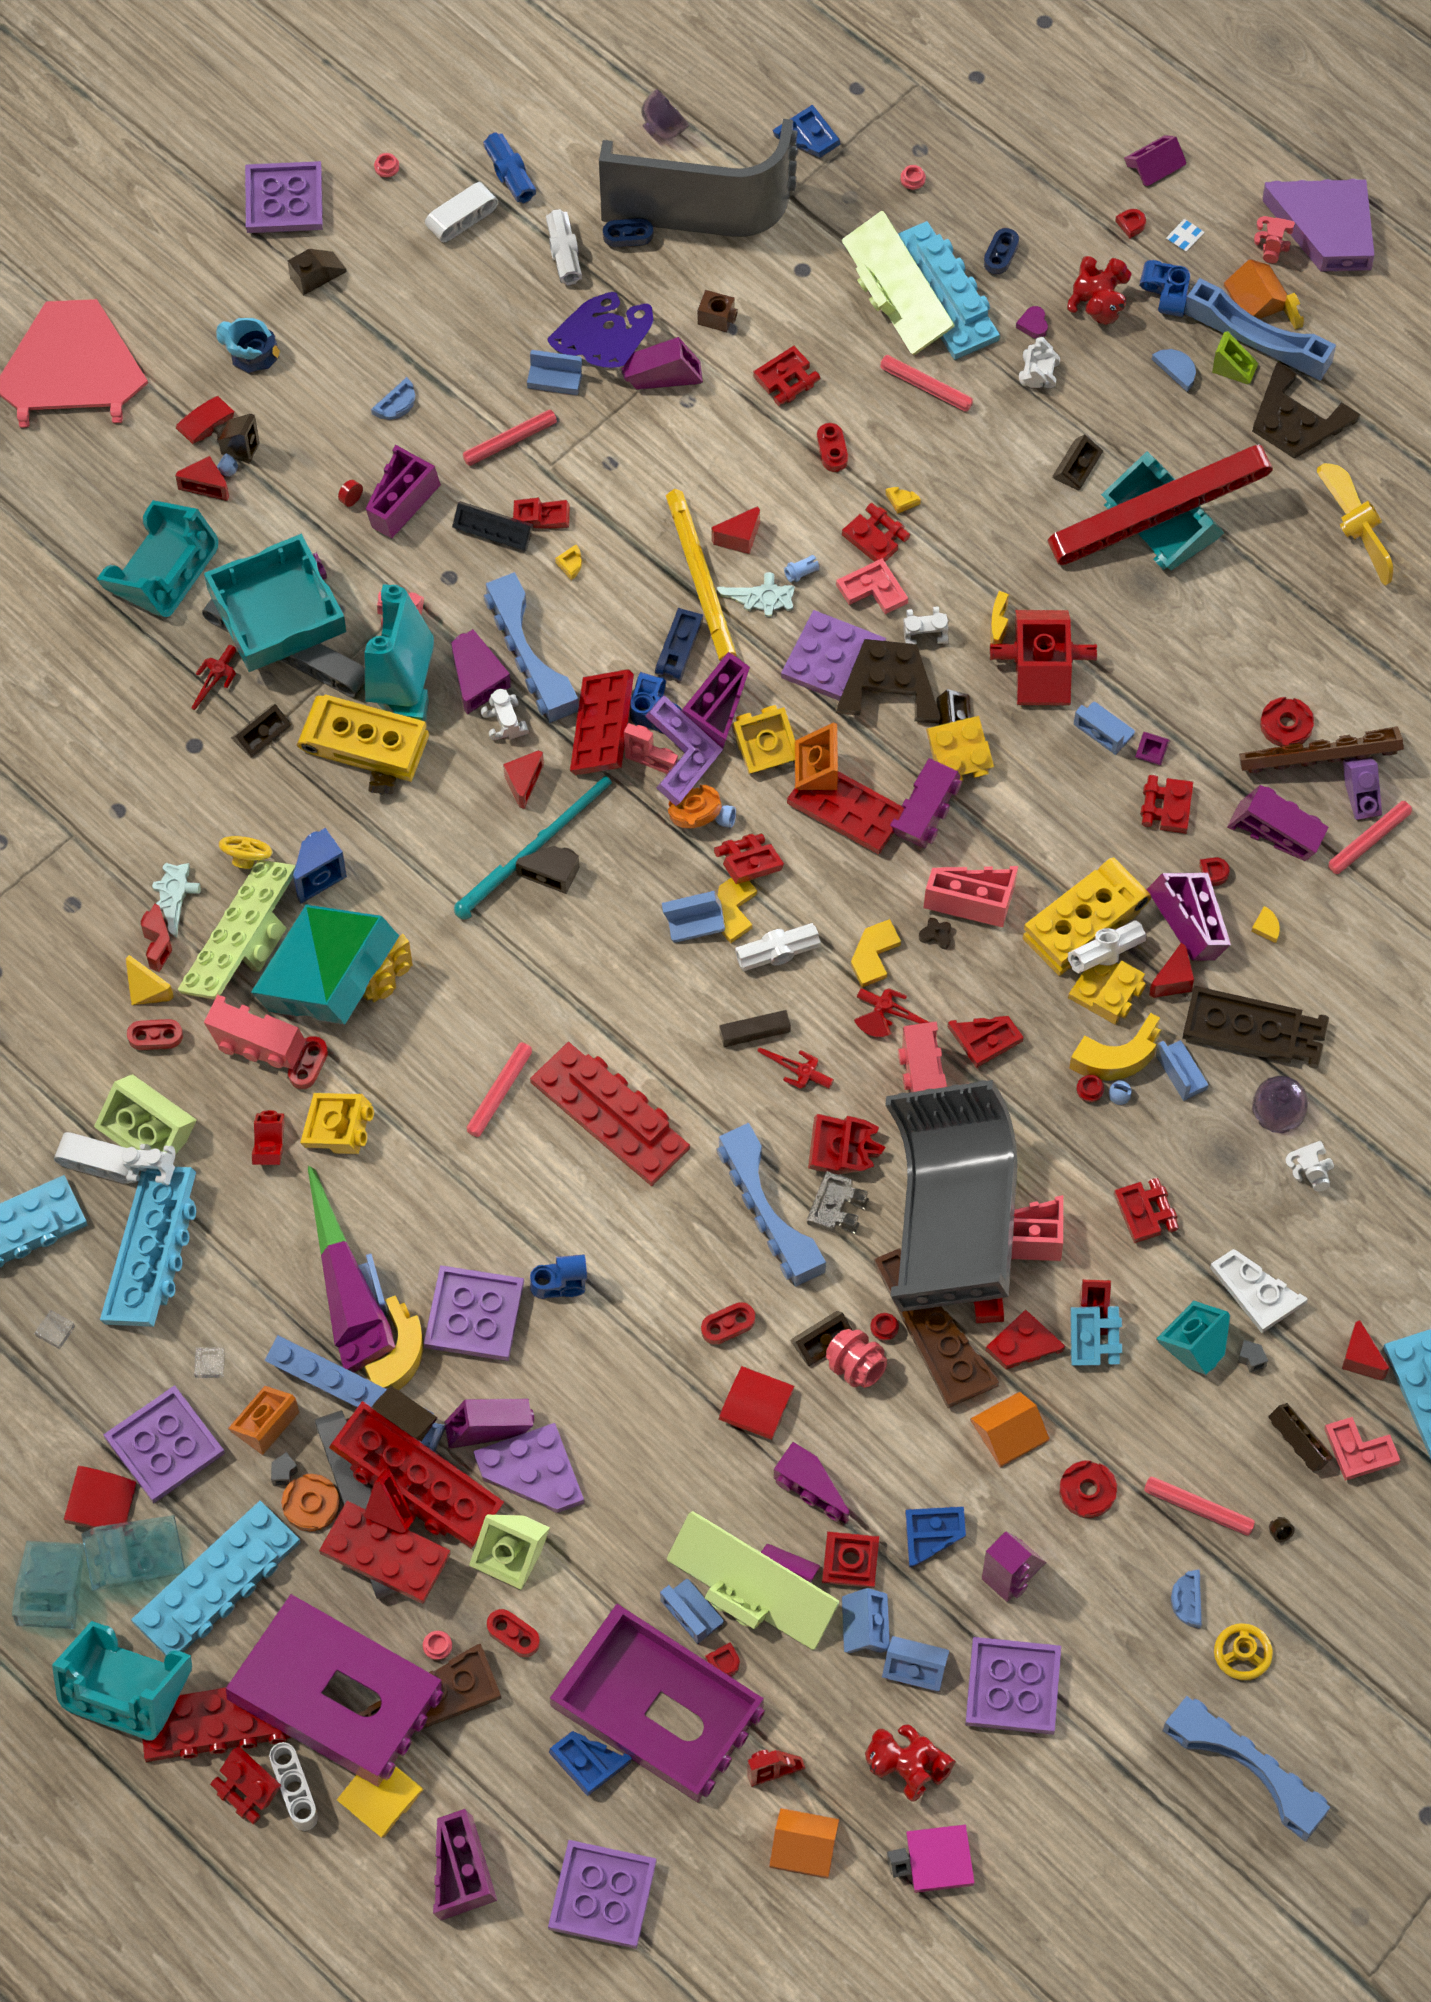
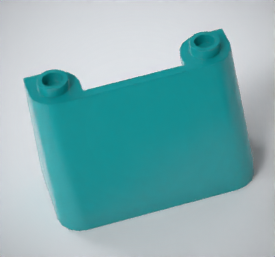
M1146 451L1101 494L1107 501L1104 506L1110 509L1176 479L1157 459ZM1199 506L1138 534L1157 555L1153 560L1163 570L1168 567L1172 571L1217 541L1224 534V531Z
M153 500L143 515V525L149 533L123 570L118 566L108 565L97 577V581L105 590L155 615L168 617L174 613L215 555L219 542L216 533L197 508Z
M383 584L381 590L383 630L381 636H376L368 641L364 652L365 702L413 706L420 701L434 649V636L407 591L398 585Z
M91 1621L52 1664L57 1700L61 1707L70 1713L145 1740H154L163 1730L192 1671L191 1655L172 1650L164 1657V1663L118 1647L116 1633L111 1627Z

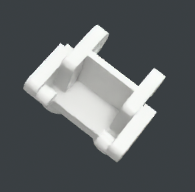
M1043 337L1036 338V343L1029 345L1028 349L1023 352L1025 368L1024 371L1019 373L1020 383L1030 388L1043 387L1044 382L1045 388H1053L1056 386L1053 370L1054 367L1060 364V357Z
M933 607V615L917 617L912 616V609L906 611L907 618L903 619L905 643L917 644L916 640H911V635L941 632V637H937V644H948V619L946 614L939 613V607Z
M503 689L496 690L491 694L489 702L491 706L494 705V708L488 710L485 706L481 709V714L484 718L496 716L501 731L496 733L495 729H491L489 731L490 739L498 740L509 737L510 740L528 734L529 730L526 722L521 721L518 724L513 707L519 705L516 695H508L507 691Z
M1321 1141L1292 1151L1287 1155L1286 1163L1290 1169H1293V1176L1297 1181L1303 1180L1300 1172L1304 1170L1314 1191L1320 1192L1330 1187L1327 1172L1334 1168V1164L1330 1158L1319 1162L1318 1154L1324 1155L1326 1153ZM1297 1158L1299 1164L1295 1166L1293 1160Z
M141 1144V1150H136L134 1147L124 1150L122 1153V1164L128 1170L127 1180L129 1182L135 1183L139 1181V1171H146L147 1168L161 1171V1176H156L155 1178L156 1183L169 1185L175 1169L173 1165L175 1149L173 1146H164V1151H167V1153L159 1149L151 1150L148 1144Z

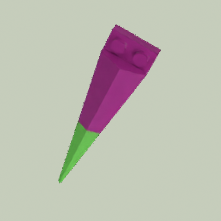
M308 1165L334 1344L339 1349L343 1368L355 1373L393 1350L395 1345L390 1325L346 1242L317 1172Z

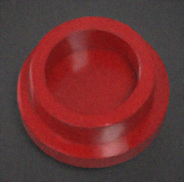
M1086 1075L1077 1083V1094L1084 1101L1095 1102L1104 1094V1083L1095 1075Z
M889 1313L877 1314L871 1321V1333L878 1340H891L899 1331L898 1320Z

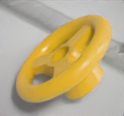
M228 836L219 841L220 850L232 856V864L239 868H253L254 861L265 860L272 855V849L268 844L254 838Z
M1245 1623L1231 1625L1224 1629L1215 1641V1660L1219 1668L1226 1675L1234 1679H1255L1266 1672L1272 1661L1273 1650L1271 1642L1267 1635L1256 1626ZM1240 1632V1636L1233 1643L1232 1652L1223 1655V1645L1227 1638ZM1249 1633L1257 1637L1264 1649L1263 1659L1255 1654L1257 1643L1253 1637L1249 1636ZM1246 1647L1249 1652L1242 1653L1239 1648ZM1236 1660H1247L1257 1668L1251 1671H1238L1228 1664Z

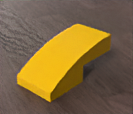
M1002 591L998 592L993 606L990 641L993 644H1002L1008 630L1009 619L1003 616L1008 608L1009 594Z

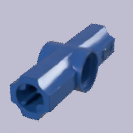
M495 132L490 134L483 141V145L493 161L498 179L501 183H506L516 202L526 203L536 195V189L526 174L521 156L513 152L503 133Z

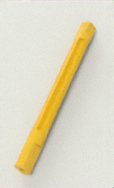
M674 488L665 496L719 661L721 662L728 652L734 656H737L683 491Z

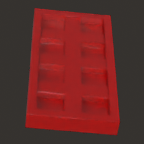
M629 669L583 677L570 771L575 776L622 768L625 746L624 731L628 724L634 674Z
M839 771L837 790H798L794 788L787 798L788 805L878 855L894 834L890 826L893 819L899 820L904 810L901 805Z
M346 1501L319 1549L320 1554L424 1604L451 1555L450 1550L409 1530L400 1533L363 1517L366 1509Z

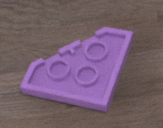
M555 1423L473 1451L482 1479L489 1484L503 1487L512 1494L528 1501L532 1500L542 1504L547 1509L556 1513L584 1504V1498Z

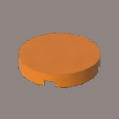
M700 785V788L692 787L677 806L671 801L668 803V813L671 821L676 826L682 828L704 826L713 821L719 815L722 808L719 793L713 787L707 785Z
M306 1474L298 1479L295 1478L287 1485L283 1492L281 1504L284 1516L292 1526L302 1531L313 1532L324 1529L333 1522L339 1511L340 1500L335 1486L329 1479L322 1475Z

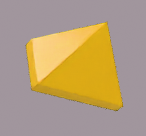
M129 955L126 958L131 1005L167 1002L174 998L170 984Z

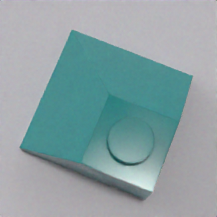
M1193 1300L1156 1340L1188 1369L1206 1375L1225 1356L1230 1314L1228 1311Z

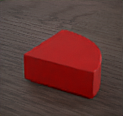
M881 1008L854 1019L856 1025L868 1035L884 1037L891 1034Z

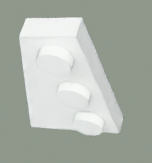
M1235 1249L1211 1263L1210 1269L1261 1333L1307 1304L1308 1299L1302 1294L1298 1295L1287 1288V1284L1281 1280L1272 1278L1262 1271L1260 1266Z

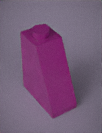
M679 337L633 352L624 367H622V375L625 381L630 382L636 390L703 383L700 360Z
M474 629L458 635L451 642L461 698L467 715L488 702L491 694L496 690H507L511 687L510 673Z
M465 1399L444 1421L448 1448H459L505 1440L524 1434L533 1426L534 1412L530 1409L529 1399Z

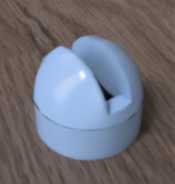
M226 453L220 460L217 468L221 475L228 477L236 473L238 464L232 456Z
M728 805L722 806L715 821L720 826L732 828L736 819V808Z
M1118 1080L1114 1082L1109 1089L1110 1100L1117 1105L1126 1104L1131 1098V1087L1125 1081Z

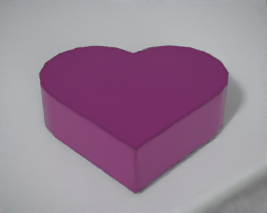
M1038 306L1028 308L1016 322V328L1035 339L1045 337L1048 324L1045 321L1044 310Z

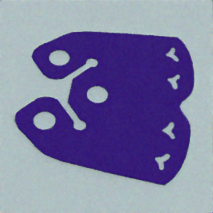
M608 292L593 297L583 303L547 338L548 343L562 354L583 355L586 361L592 365L607 368L624 366L653 324L652 307L646 303L629 308L626 315L632 327L627 329L622 316L607 313L593 317L594 313L607 312L618 308L620 300L616 292ZM604 299L612 301L609 306H601V302ZM642 310L645 312L642 318L634 317L637 311ZM607 321L614 322V326L610 329L603 327ZM555 339H562L561 344H559L558 341H556ZM575 345L576 350L568 347ZM601 354L600 360L598 359V357H593L594 355ZM614 358H616L619 362H615V361L609 362V361H610V360H613Z

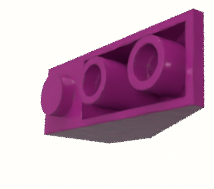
M792 1442L774 1468L776 1484L786 1491L793 1490L800 1495V1499L810 1506L817 1505L825 1510V1515L836 1522L841 1520L847 1524L849 1521V1510L818 1457Z

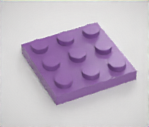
M321 161L245 165L247 233L323 230Z
M813 610L781 672V678L839 701L864 639L886 641V638Z
M440 1265L424 1340V1348L509 1361L524 1287V1278Z
M175 1385L103 1434L105 1440L153 1504L225 1454L223 1448Z
M973 1637L965 1726L1054 1735L1061 1646Z
M568 1840L548 1930L637 1949L657 1859Z

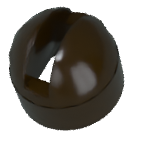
M1277 1517L1276 1520H1272L1269 1524V1532L1276 1542H1285L1294 1534V1526L1285 1517Z

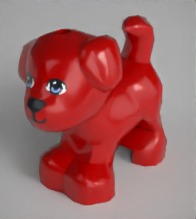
M1085 256L1082 258L1079 267V276L1073 284V294L1068 300L1067 310L1071 313H1076L1078 311L1077 305L1081 301H1088L1085 311L1094 321L1100 324H1113L1118 319L1119 313L1126 306L1125 296L1114 291L1115 287L1118 284H1127L1131 279L1132 273L1122 260L1111 258L1106 269L1103 271L1095 267L1097 264L1095 258Z
M909 1724L902 1725L898 1729V1733L908 1738L910 1742L906 1748H901L889 1731L878 1729L873 1733L872 1741L865 1752V1758L870 1771L880 1778L894 1771L898 1772L907 1782L903 1791L911 1802L918 1800L924 1794L926 1788L923 1785L932 1779L936 1785H940L950 1775L956 1761L950 1755L936 1748L927 1737L920 1736L916 1729Z

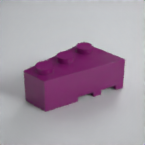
M396 444L392 450L393 456L389 464H386L384 468L383 478L380 483H377L366 507L372 528L391 539L441 486L434 465Z
M730 652L725 655L682 709V712L722 749L724 748L750 666Z
M928 758L913 785L915 788L909 800L905 799L902 804L904 810L899 820L893 819L890 825L895 835L926 849L928 843L932 844L938 833L936 826L939 820H944L950 809L948 802L951 796H956L961 787L962 781L959 780L961 777L959 772Z
M1261 784L1239 802L1227 828L1234 831L1236 827L1252 833L1250 838L1258 841L1260 837L1275 843V849L1303 861L1308 860L1317 852L1329 828L1318 817L1307 814L1299 809L1298 805L1294 802L1286 801L1278 796L1273 789L1264 787Z
M1162 873L1146 889L1151 894L1153 901L1180 943L1186 945L1187 953L1192 961H1215L1231 945L1208 873Z

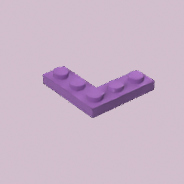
M663 695L645 717L684 752L682 757L656 787L677 806L723 749Z

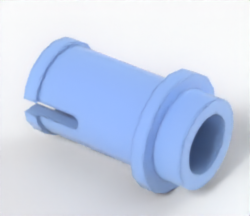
M810 555L808 558L796 563H788L787 567L784 568L788 581L799 582L801 577L819 571L818 561L813 562L816 560V557Z

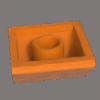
M1249 259L1224 282V287L1231 299L1258 319L1284 310L1287 293L1268 264Z
M833 722L795 740L796 789L837 790L838 742L836 723Z
M264 1386L228 1429L261 1455H264L299 1414L296 1398L293 1394Z
M1021 1392L1010 1396L970 1419L999 1467L1026 1454L1050 1439L1037 1405Z
M780 1808L769 1867L829 1878L839 1819Z

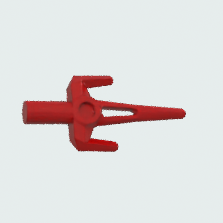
M233 645L227 646L219 660L213 658L205 659L197 670L196 675H200L208 667L210 673L191 707L192 710H196L221 677L228 676L224 688L229 687L236 675L233 667L228 665L237 652L236 647ZM215 677L211 684L208 686V688H206L211 678Z
M862 988L857 994L858 999L875 1006L874 1010L881 1008L883 1014L890 1013L919 1024L929 1023V1021L893 1002L892 996L906 999L907 995L891 988L885 989L881 997ZM893 1008H896V1009H898V1010H900V1011H902V1012H904V1013H906V1014H908V1015H905V1014H903V1013H900V1012H898V1011H895V1010H893ZM885 1018L888 1026H892V1022Z
M758 1048L757 1050L759 1053L797 1074L798 1081L784 1077L783 1081L800 1089L806 1087L810 1080L828 1089L831 1088L834 1082L833 1078L816 1071L818 1058L802 1050L799 1051V1054L809 1060L807 1063L788 1059L763 1048ZM785 1062H788V1063H790V1064H793V1065L797 1066L798 1068L796 1069V1068H794V1067L788 1065V1064L785 1063Z

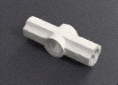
M561 209L553 210L549 215H546L552 259L556 261L560 282L567 285L576 284L578 280L582 279L575 234H572L567 212H563Z
M1136 920L1116 930L1109 928L1101 929L1096 932L1094 941L1069 952L1068 961L1072 969L1078 974L1098 964H1115L1119 960L1120 953L1145 942L1146 933L1142 928V924Z
M811 923L786 932L782 929L770 931L761 940L736 947L735 953L740 969L744 972L768 963L772 965L787 963L796 954L820 947L821 942L816 927Z

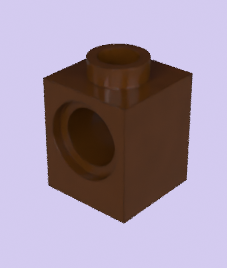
M705 290L697 310L698 325L727 333L730 323H735L738 309L735 308V298Z

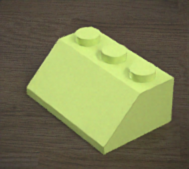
M132 1074L114 1082L94 1127L121 1147H134L136 1150H141V1144H148L151 1150L159 1149L167 1153V1151H164V1146L167 1145L174 1147L176 1155L187 1142L197 1119Z

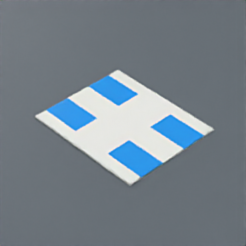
M1184 219L1166 239L1187 251L1202 236L1204 231Z

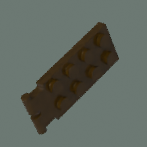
M1194 985L1182 1039L1291 1063L1292 1059L1308 1062L1310 1068L1316 1069L1319 1067L1323 1044L1313 1040H1325L1329 1017L1327 1015H1319L1318 1018L1302 1015L1303 1010Z

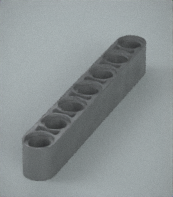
M211 598L202 610V615L213 625L228 632ZM321 643L281 659L284 663L349 697H355L365 683V668L362 665Z
M340 1410L314 1419L343 1504L345 1505L346 1501H349L366 1509L371 1495L369 1485L358 1482L353 1476L354 1472L350 1470L352 1464L329 1448L347 1423L343 1411ZM370 1579L376 1599L397 1593V1591Z

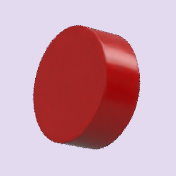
M353 479L348 480L340 488L338 500L347 507L353 506L360 499L363 493V486Z

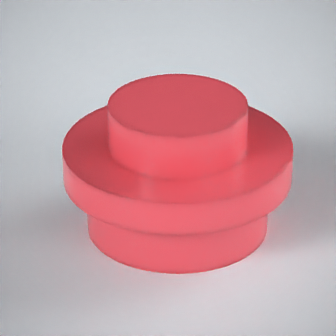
M390 153L380 154L374 162L375 172L381 177L394 176L399 171L398 159Z
M909 165L902 171L900 180L904 187L915 190L925 184L926 175L921 167Z
M443 1631L429 1633L423 1641L424 1653L432 1660L446 1658L452 1650L450 1636Z

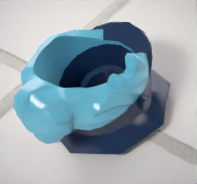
M238 318L232 323L223 321L217 326V340L220 344L225 345L228 352L231 353L234 366L250 373L269 369L279 358L280 350L278 349L275 335L262 321L254 318Z

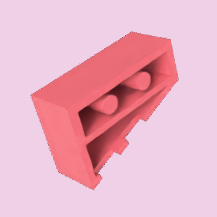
M993 866L984 867V870H967V867L932 868L926 886L923 908L1003 928L1016 885L1018 866H1010L1009 869L993 870Z
M217 994L204 1024L221 1052L228 1055H233L234 1053L243 1055L246 1059L253 1062L258 1060L265 1061L275 1068H282L283 1066L293 1069L306 1042L298 1027L267 1014L264 1019L248 1013L250 1007L241 1005L240 1009L226 1004V998Z
M937 1021L908 1025L903 1028L902 1048L898 1049V1058L900 1065H905L906 1073L902 1074L905 1090L917 1092L947 1087L940 1059L942 1052L941 1048H938L936 1039L938 1031Z
M1063 1195L1055 1197L1053 1201L1040 1204L1036 1201L1029 1203L1028 1207L1016 1209L1014 1213L1011 1259L1061 1261L1063 1249Z

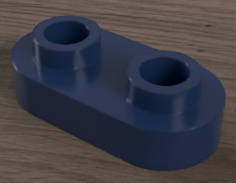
M646 219L612 220L603 227V240L611 247L642 246L650 243L653 239V225Z
M1002 228L995 233L984 256V267L989 273L1002 274L1009 268L1019 246V236L1016 231L1010 228Z

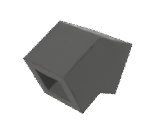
M1244 1340L1238 1363L1247 1365L1250 1373L1266 1368L1268 1359L1262 1345Z
M287 1452L271 1464V1481L273 1486L288 1485L291 1482V1476L298 1472L297 1465Z
M906 1848L887 1852V1860L893 1878L912 1874Z

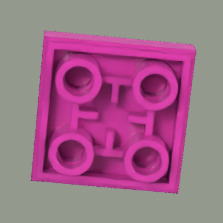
M966 1824L906 1831L914 1893L974 1886Z

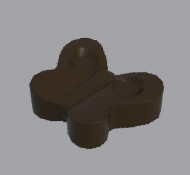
M372 771L368 791L379 793L380 795H383L384 792L393 794L396 777Z
M936 918L928 919L927 926L919 932L920 942L926 943L935 940L940 948L947 949L950 944L949 933L951 931V924L949 922L939 923Z

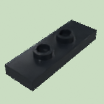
M460 501L457 504L452 528L526 551L533 524Z

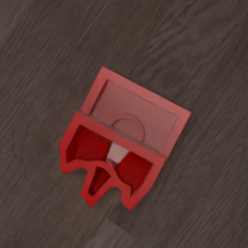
M817 1114L813 1122L808 1169L839 1175L859 1172L874 1167L873 1162L869 1158H878L886 1148L873 1141L870 1137L878 1132L879 1126L867 1120L846 1116L843 1120Z

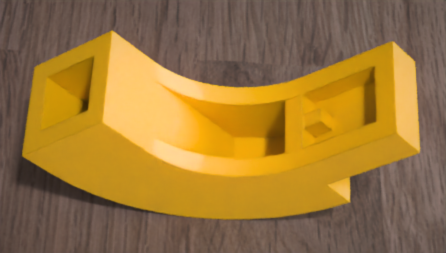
M1150 1013L1137 1035L1130 1042L1121 1046H1106L1084 1035L1071 1056L1069 1069L1083 1076L1095 1075L1103 1081L1124 1079L1136 1074L1146 1067L1155 1055L1157 1045L1155 1042L1161 1032V1029L1158 1028L1160 1017Z
M395 1295L385 1299L388 1314L398 1333L396 1346L386 1357L366 1365L365 1369L369 1381L385 1389L392 1385L397 1390H400L413 1378L420 1366L423 1355V1336L418 1316L410 1317L405 1303L399 1304Z

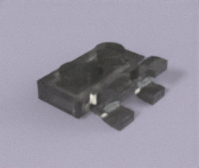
M826 1171L808 1215L807 1224L833 1233L836 1226H840L846 1232L856 1235L859 1227V1222H857L858 1215L842 1211L846 1201L859 1209L866 1210L869 1198H867L868 1191L852 1188L853 1179Z

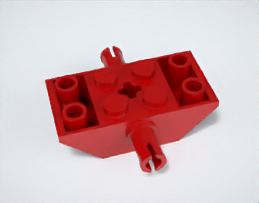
M1015 610L1016 641H1014V644L990 643V660H1014V663H1016L1017 705H1071L1073 660L1097 661V644H1073L1071 642V619L1068 610Z

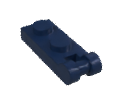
M681 608L677 609L658 659L655 674L660 676L666 674L673 676L674 680H682L685 667L703 622V614ZM669 659L677 661L676 666L667 664Z

